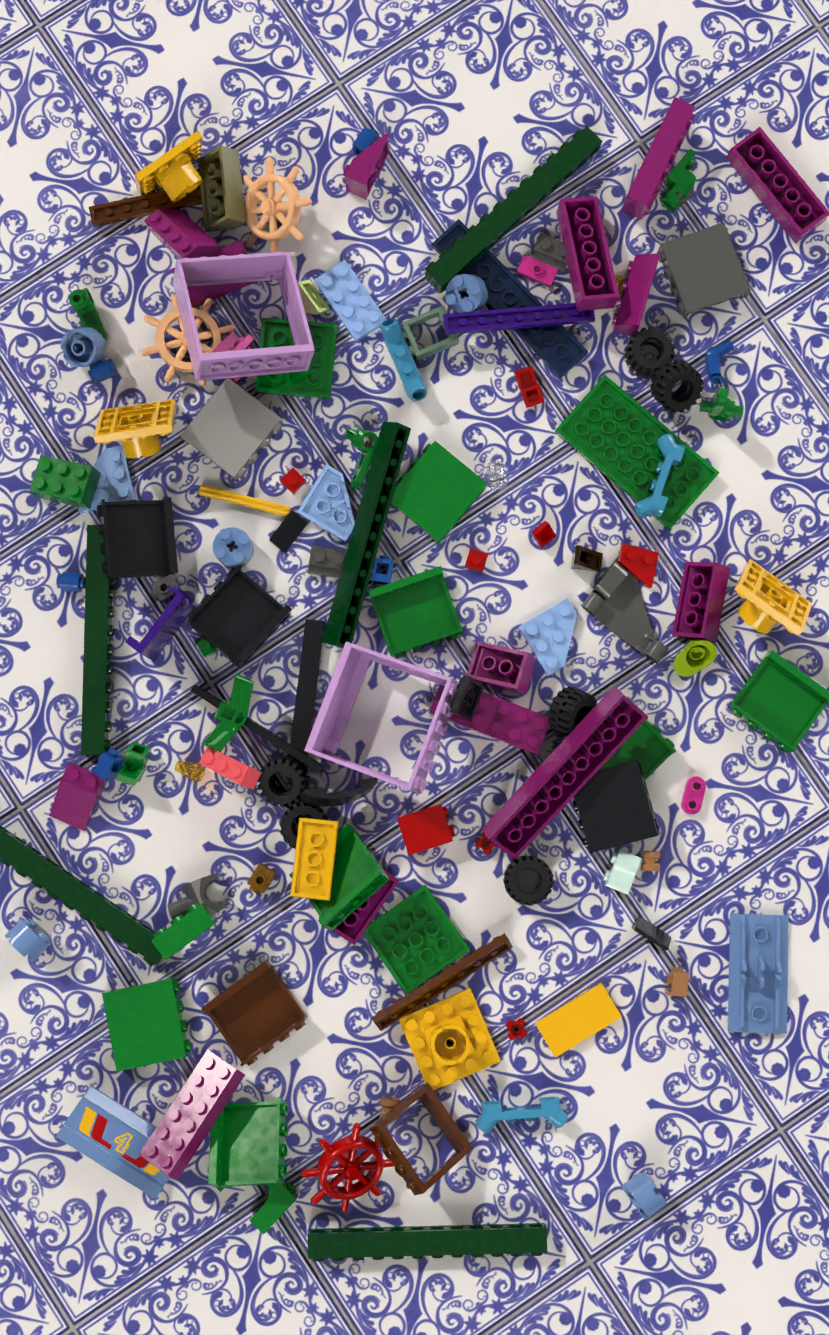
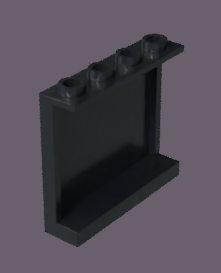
M164 497L162 500L105 502V499L101 500L100 505H97V516L101 517L98 531L99 536H102L103 543H100V553L104 555L105 562H102V573L106 574V579L157 577L170 574L175 576L178 573L171 497Z
M241 565L236 569L232 568L227 574L228 578L224 582H218L214 587L215 591L211 595L207 594L202 599V604L198 608L194 607L188 614V625L239 669L284 623L292 611V608L287 604L283 607L242 572Z
M639 759L598 770L574 796L573 805L575 811H579L581 818L578 820L581 831L584 830L585 832L584 844L586 849L590 850V853L660 835Z

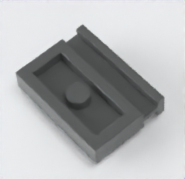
M540 233L530 257L556 267L558 272L564 274L567 261L563 242Z
M312 546L307 573L339 579L347 551Z

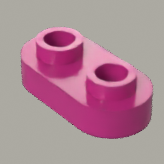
M691 777L686 781L681 801V808L686 814H696L701 809L706 789V783L701 777ZM695 782L699 784V789L697 790L693 788ZM690 801L695 803V807L692 809L689 807Z

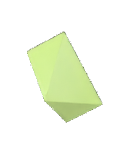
M310 279L297 282L305 313L318 315L331 310Z

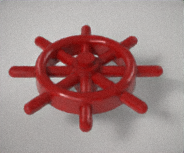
M359 1123L353 1125L351 1136L339 1139L332 1145L325 1139H320L319 1145L325 1151L318 1161L317 1168L305 1169L301 1172L303 1178L317 1176L322 1187L311 1198V1204H318L328 1195L334 1199L342 1200L341 1211L347 1212L350 1199L360 1197L368 1191H371L375 1196L381 1195V1190L376 1186V1183L382 1175L383 1168L395 1166L391 1160L383 1159L379 1149L381 1145L378 1142L360 1135L361 1126ZM357 1149H365L356 1157ZM371 1154L373 1155V1161L364 1162ZM335 1160L338 1162L337 1166H331ZM363 1170H369L366 1175L362 1173ZM337 1174L330 1182L328 1181V1175ZM345 1179L344 1186H337Z

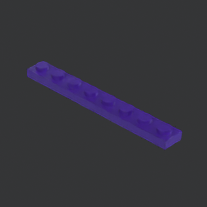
M575 303L443 314L445 335L591 323L595 321L594 310L577 311Z

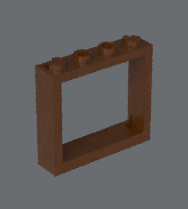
M428 1082L415 1088L369 1127L375 1136L373 1139L381 1145L384 1155L392 1161L396 1173L404 1179L407 1189H410L414 1195L425 1193L473 1149ZM418 1098L456 1152L424 1182L421 1181L385 1128L386 1125Z

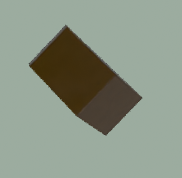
M576 545L573 550L571 568L600 572L603 553Z

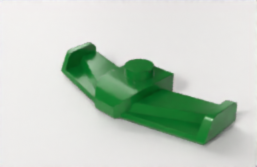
M235 673L230 702L222 699L214 716L220 722L206 740L203 741V745L221 752L241 726H244L248 718L247 714L254 685L253 681Z

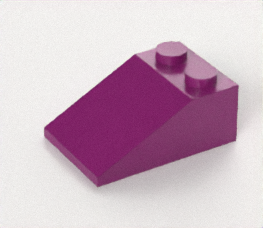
M384 134L353 158L350 165L347 164L343 173L346 191L367 200L390 152L388 134Z
M477 641L467 676L484 684L526 695L536 658L528 652Z
M69 762L60 781L49 816L85 831L108 780L104 781L91 770Z

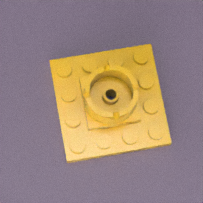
M196 131L135 174L136 189L140 195L151 193L155 189L154 186L158 184L160 188L164 189L172 202H177L184 198L186 193L190 194L203 182V179L192 165L201 157L203 137L199 131Z
M176 399L102 409L94 432L95 443L109 444L114 440L121 441L124 455L127 458H140V456L144 458L158 453L161 450L159 435L165 436L173 432L177 409Z
M750 559L746 563L734 588L741 598L746 599L738 610L740 617L749 626H753V629L763 634H768L779 622L784 625L789 633H795L799 636L804 630L812 603Z
M471 988L409 1013L399 1020L424 1082H428L433 1091L501 1062ZM451 1039L454 1042L452 1045H448L446 1043L447 1040Z

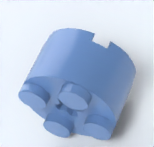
M456 275L450 280L446 288L445 300L447 304L459 313L478 311L484 307L488 299V290L485 283L476 275Z
M93 328L72 329L62 337L61 349L63 350V357L67 363L74 367L91 366L101 361L105 354L106 340Z
M230 527L222 529L213 541V552L216 558L227 568L236 569L239 565L244 566L253 556V544L249 536L239 528ZM235 544L237 549H233V552H231L229 548Z
M21 918L5 937L11 938L8 942L24 957L27 954L31 956L29 961L34 962L50 946L49 942L52 939L44 931L39 932L36 929L38 925L31 918Z
M644 1170L621 1186L644 1220L650 1218L667 1205V1202Z

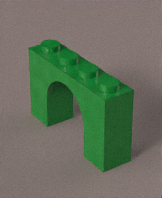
M284 1181V1184H268L269 1194L267 1199L251 1215L249 1220L263 1235L296 1201L298 1193L292 1183L289 1182L287 1184ZM225 1187L216 1188L221 1192Z

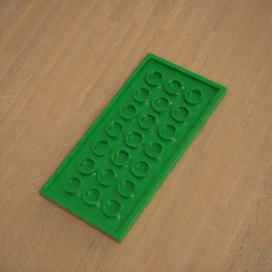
M606 375L599 380L555 430V433L636 502L651 496L652 490H650L652 481L653 479L657 480L659 473L656 472L659 462H663L664 459L657 445L658 438L668 433L672 434L676 443L685 446V450L679 465H671L661 494L668 497L662 516L658 517L651 514L668 530L674 526L720 473Z

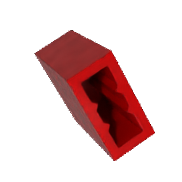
M439 804L397 818L408 855L453 841L452 837L455 836L452 825L448 826L446 818H449L446 806L442 807Z

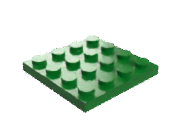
M262 318L259 348L295 345L288 320ZM308 322L315 349L308 371L258 375L256 377L255 392L331 399L338 325Z
M426 885L370 923L363 932L406 995L470 950Z

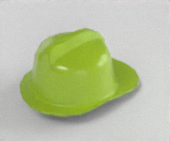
M707 640L690 641L674 659L673 667L675 672L683 677H690L715 660L717 655L716 647Z

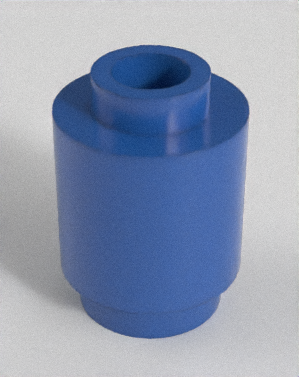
M110 358L108 360L103 359L89 366L91 370L88 371V374L92 381L96 380L97 383L113 377L118 371Z
M59 573L56 581L57 588L62 591L82 592L86 587V577L82 573Z

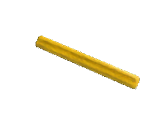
M201 485L199 488L200 496L287 517L291 512L289 506Z

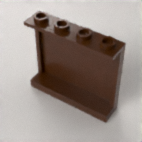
M268 960L264 961L201 1008L205 1015H209L240 1059L241 1066H244L246 1063L248 1066L258 1060L257 1055L261 1052L264 1054L268 1053L274 1048L272 1044L278 1040L280 1043L290 1036L289 1032L294 1028L298 1031L306 1025L304 1021L307 1019L306 1014Z

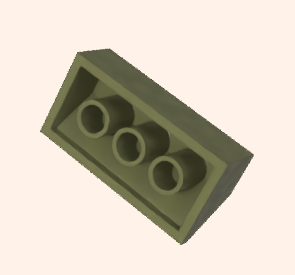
M220 145L198 159L199 175L203 179L200 187L206 232L232 230L246 223L239 151Z

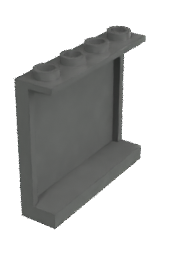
M724 222L662 243L658 249L657 254H660L659 262H662L665 268L663 270L664 276L670 281L671 294L673 297H676L678 302L677 310L679 314L683 315L684 319L691 313L737 297L739 299L745 298L751 291Z

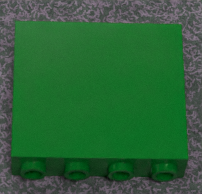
M434 441L432 445L430 443L426 445L422 451L424 454L420 459L417 457L410 466L412 468L408 473L404 472L398 479L399 484L393 492L391 504L433 538V541L439 545L484 492L488 483Z
M441 566L368 590L390 657L402 658L406 656L408 651L413 650L416 653L424 650L426 645L437 646L442 644V640L447 638L454 640L461 637L460 634L463 633V628H461Z
M772 650L765 655L728 707L732 709L731 713L747 720V725L752 729L757 730L758 728L762 731V736L767 740L777 742L779 744L778 747L782 751L791 753L797 750L795 749L827 703H829V691Z
M646 719L600 769L639 759L646 780L669 756L676 752L674 749L675 745L670 739H664L660 735L661 730L655 724L651 725Z
M348 824L338 829L330 901L308 898L320 916L319 923L330 931H333L390 880L356 829Z
M175 977L117 990H108L102 993L116 1072L184 1058L189 1055L191 1043L189 1039H186L187 1023L186 1020L182 1019L181 1012H184L182 1000L178 998L180 986L179 982L175 981Z
M277 1097V1101L226 1104L210 1131L209 1185L216 1188L284 1184V1177L287 1175V1168L284 1165V1159L287 1156L285 1136L288 1134V1127L285 1123V1117L288 1115L286 1101Z

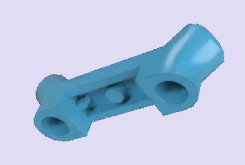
M393 318L387 319L380 325L385 346L390 353L406 395L412 401H421L427 396V388L422 381L407 346L398 320Z
M665 434L657 440V445L664 459L657 466L656 472L659 474L657 480L653 479L650 487V490H652L651 496L635 504V511L640 518H645L651 514L661 517L665 509L668 497L661 494L671 465H679L685 450V446L676 443L672 434Z
M539 1097L540 1105L510 1108H502L500 1100L486 1101L481 1103L482 1114L477 1118L476 1125L484 1133H489L499 1120L514 1123L518 1122V1119L526 1118V1121L538 1120L537 1118L544 1117L556 1128H561L566 1123L568 1114L560 1108L559 1097Z

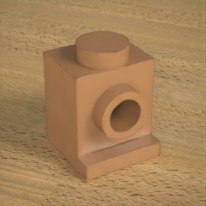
M672 967L670 974H667L666 986H669V989H665L664 993L670 996L687 997L689 973L684 971L682 967Z

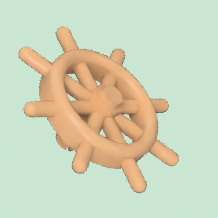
M267 157L266 175L260 176L254 182L247 175L242 176L243 183L249 188L244 201L246 223L252 232L245 243L247 248H251L257 238L270 241L271 253L278 252V241L287 238L290 234L298 241L303 239L302 233L296 226L300 219L301 207L310 206L312 200L310 198L300 199L299 192L293 183L300 171L299 167L294 166L287 177L274 174L273 159ZM275 183H278L281 187L275 195ZM265 187H267L268 197L262 192ZM287 194L288 201H281L284 195ZM258 199L262 202L261 206H257ZM263 213L260 221H258L257 214ZM277 219L283 224L278 230ZM268 221L270 233L263 229Z
M176 294L171 295L174 310L164 316L161 321L150 315L144 316L145 322L157 328L156 345L142 349L141 354L148 356L159 352L161 358L170 366L164 377V381L167 383L172 380L177 370L187 373L193 372L192 363L182 361L189 350ZM211 298L206 299L201 310L192 308L197 332L202 323L209 328V331L198 333L199 340L213 338L212 348L200 342L202 352L211 353L221 343V335L235 331L234 325L218 328L214 319L207 314L213 304ZM178 320L182 332L169 325ZM166 332L177 339L164 343V334ZM180 347L175 358L168 352L169 349ZM206 380L198 381L200 386L206 385Z

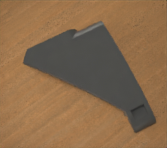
M617 557L594 585V590L581 606L619 638L658 664L669 648L654 637L638 580L627 569H624L617 563Z

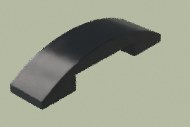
M378 779L359 780L354 789L324 794L322 787L303 790L300 801L324 807L348 804L367 795L375 787Z

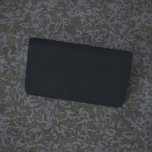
M291 510L269 541L286 553L308 523Z
M639 916L632 929L663 950H668L671 936Z

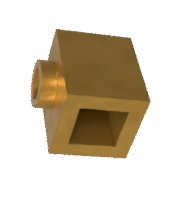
M259 863L247 882L250 885L249 889L256 894L260 892L264 894L277 872Z

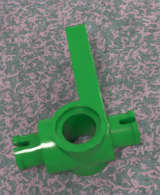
M87 288L74 290L69 295V301L78 314L82 326L93 328L100 334L102 333V337L107 342L108 334Z
M719 387L710 401L701 400L699 412H708V417L714 420H731L732 417H742L743 406L735 405V401H730L727 398L728 389Z
M348 427L344 438L350 440L351 445L362 452L350 483L351 487L359 489L372 462L378 436L361 428L354 430ZM365 437L370 440L369 447L364 444Z

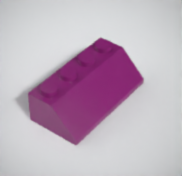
M158 208L144 220L153 235L178 259L200 258L203 256L212 257L221 249L220 245L181 209Z
M242 240L221 248L212 257L248 254ZM256 282L188 286L187 289L191 306L195 308L204 304L207 298L215 300Z
M660 254L635 255L634 260L629 261L626 271L630 272L628 279L624 278L621 288L625 291L623 296H619L616 307H619L618 314L614 313L611 323L614 325L613 332L632 337L638 331Z
M714 562L685 563L672 636L690 640H707L712 643L717 642L730 568Z
M385 869L383 870L390 880L333 930L353 945L359 940L399 882L396 877Z

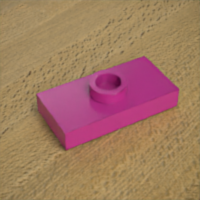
M524 254L516 273L551 288L558 268Z

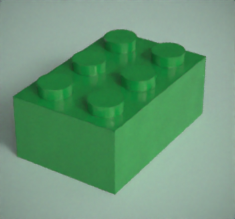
M40 455L29 491L41 499L90 509L101 473L90 465Z
M197 902L186 910L188 914L177 916L170 922L172 926L169 928L165 926L153 934L155 938L151 941L165 960L218 922L205 903L199 904Z

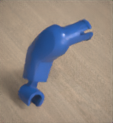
M726 340L717 347H710L706 351L705 365L712 389H714V384L717 383L720 384L721 388L723 387L720 360L725 354L734 350L730 340Z

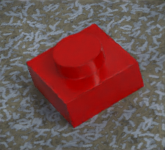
M294 468L279 480L293 495L307 482Z
M546 521L531 532L541 548L556 537L550 524Z
M470 548L465 568L483 573L488 553Z

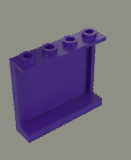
M170 585L167 586L176 596L142 641L139 642L131 636L125 641L137 652L152 661L157 659L187 619L189 612L195 607L192 604L193 599L176 585L174 588Z

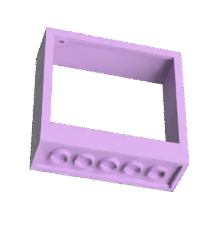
M278 251L275 253L239 254L233 256L221 255L218 257L203 256L200 258L176 260L173 286L196 381L308 371L315 349L289 252ZM278 280L295 345L202 353L188 294V286Z
M346 641L304 751L420 794L427 785L426 777L428 772L430 773L433 769V758L440 750L441 743L439 742L441 737L446 734L448 718H451L453 715L450 712L451 702L456 697L458 682L445 675ZM371 661L445 686L409 783L335 756Z

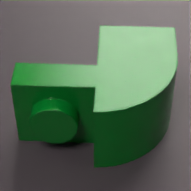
M132 742L126 751L124 764L117 773L116 780L135 786L137 781L140 782L149 759L151 747Z

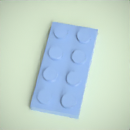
M343 260L314 279L315 284L355 342H358L379 328L381 323L387 320L346 260Z

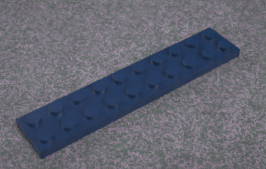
M458 219L432 243L433 249L439 255L444 250H449L453 247V243L457 238H463L466 235L468 228ZM490 250L463 273L476 275L484 281L488 290L486 303L493 310L543 306ZM563 325L512 329L560 379L588 354L585 347Z

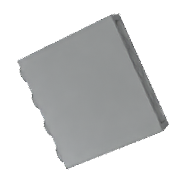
M226 378L180 436L184 442L192 445L237 481L238 478L244 477L249 464L256 462L261 449L268 447L273 434L276 435L280 432L283 422L273 411L231 379Z

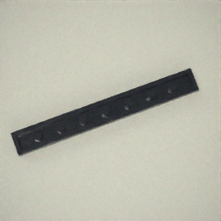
M310 619L305 621L290 740L291 745L307 755L309 753L304 751L312 730L325 621Z
M194 685L191 689L193 693L217 708L219 707L222 700L198 685ZM247 718L244 724L246 727L318 773L324 772L326 766L251 718Z

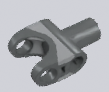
M217 873L199 878L182 886L186 897L167 906L171 917L174 919L181 914L185 916L188 914L186 910L197 902L199 904L205 903L213 915L230 905L229 900L213 902L207 897V887L213 880L218 879Z

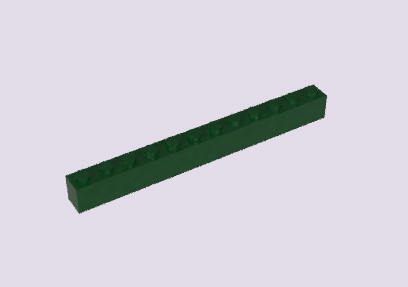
M588 126L582 131L580 129L576 131L572 140L569 142L565 141L556 154L552 153L547 158L543 166H537L533 171V175L529 178L525 177L516 190L512 189L507 194L503 202H497L493 207V211L489 214L485 213L476 226L472 225L466 231V235L463 238H457L453 243V247L449 250H444L435 263L432 261L426 267L425 279L440 294L447 288L448 283L453 277L461 275L600 150L602 140Z
M382 423L322 643L344 648L346 641L350 643L353 641L411 428L400 423Z
M87 525L81 755L100 756L111 748V740H108V734L112 730V722L109 721V713H112V702L109 701V696L113 692V684L110 682V675L113 674V663H110V658L114 653V646L111 644V637L114 636V625H111V620L115 615V608L112 606V599L115 598V587H112V582L115 579H106V574L102 573V562L105 561L104 555L100 553V543H103L102 536H99L98 525Z
M0 825V861L3 864L15 867L19 875L31 878L35 886L47 889L51 897L63 900L67 908L79 911L80 917L86 921L92 920L95 922L96 928L102 932L108 931L111 933L112 939L118 943L124 942L127 944L128 950L134 954L140 953L143 955V959L150 965L160 964L163 957L151 941L155 938L153 934L156 931Z
M545 1223L319 1228L308 1230V1259H313V1261L317 1262L324 1261L325 1258H332L334 1261L352 1258L359 1261L363 1260L364 1257H372L373 1260L392 1257V1259L398 1260L403 1259L404 1256L422 1259L424 1256L443 1258L444 1255L461 1258L463 1255L482 1257L483 1254H491L493 1257H501L503 1254L522 1256L523 1253H531L533 1256H541L543 1253H547V1228Z

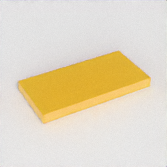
M299 818L291 897L330 901L339 827L338 821Z
M600 982L538 1020L535 1024L556 1058L622 1016Z

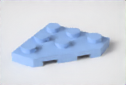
M122 445L104 449L93 466L101 474L91 507L88 509L78 506L80 513L97 510V505H100L99 503L102 499H105V502L136 501L128 462Z
M326 464L297 511V514L347 542L352 534L355 521L343 473Z
M568 598L518 627L547 676L565 666L578 615Z

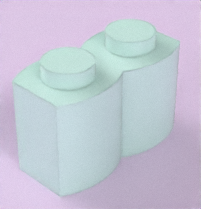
M618 849L617 853L613 852L610 863L613 864L610 871L606 870L603 878V881H605L604 886L628 895L642 858Z

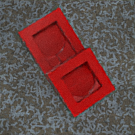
M533 366L513 371L526 408L543 403L544 399L540 386L537 383Z

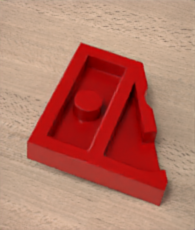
M623 543L620 547L617 563L624 569H627L634 578L642 581L646 588L650 589L653 585L659 552Z

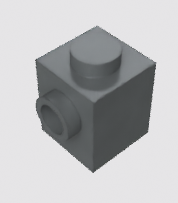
M173 574L152 584L154 589L151 592L156 601L160 600L162 603H165L176 596L167 588L168 585L172 588L176 585L181 589Z

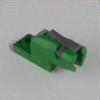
M692 149L685 154L667 176L664 183L667 189L660 202L671 212L679 209L694 195L693 187L696 176L689 171L695 163L693 159L696 153Z

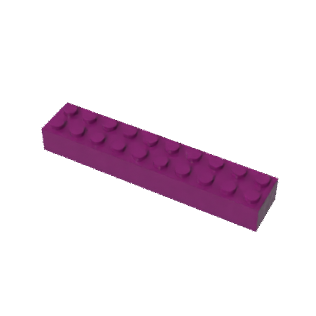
M613 686L483 826L482 830L487 838L513 859H516L639 728L648 716L618 688Z

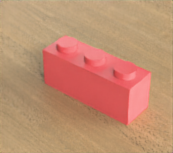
M209 747L206 748L199 764L252 790H254L262 773Z

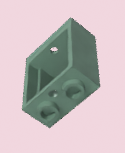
M444 305L402 322V334L405 340H408L412 357L415 356L417 362L458 345L459 338L457 334L446 335L447 339L419 350L410 330L411 327L437 316L444 330L443 314H448Z

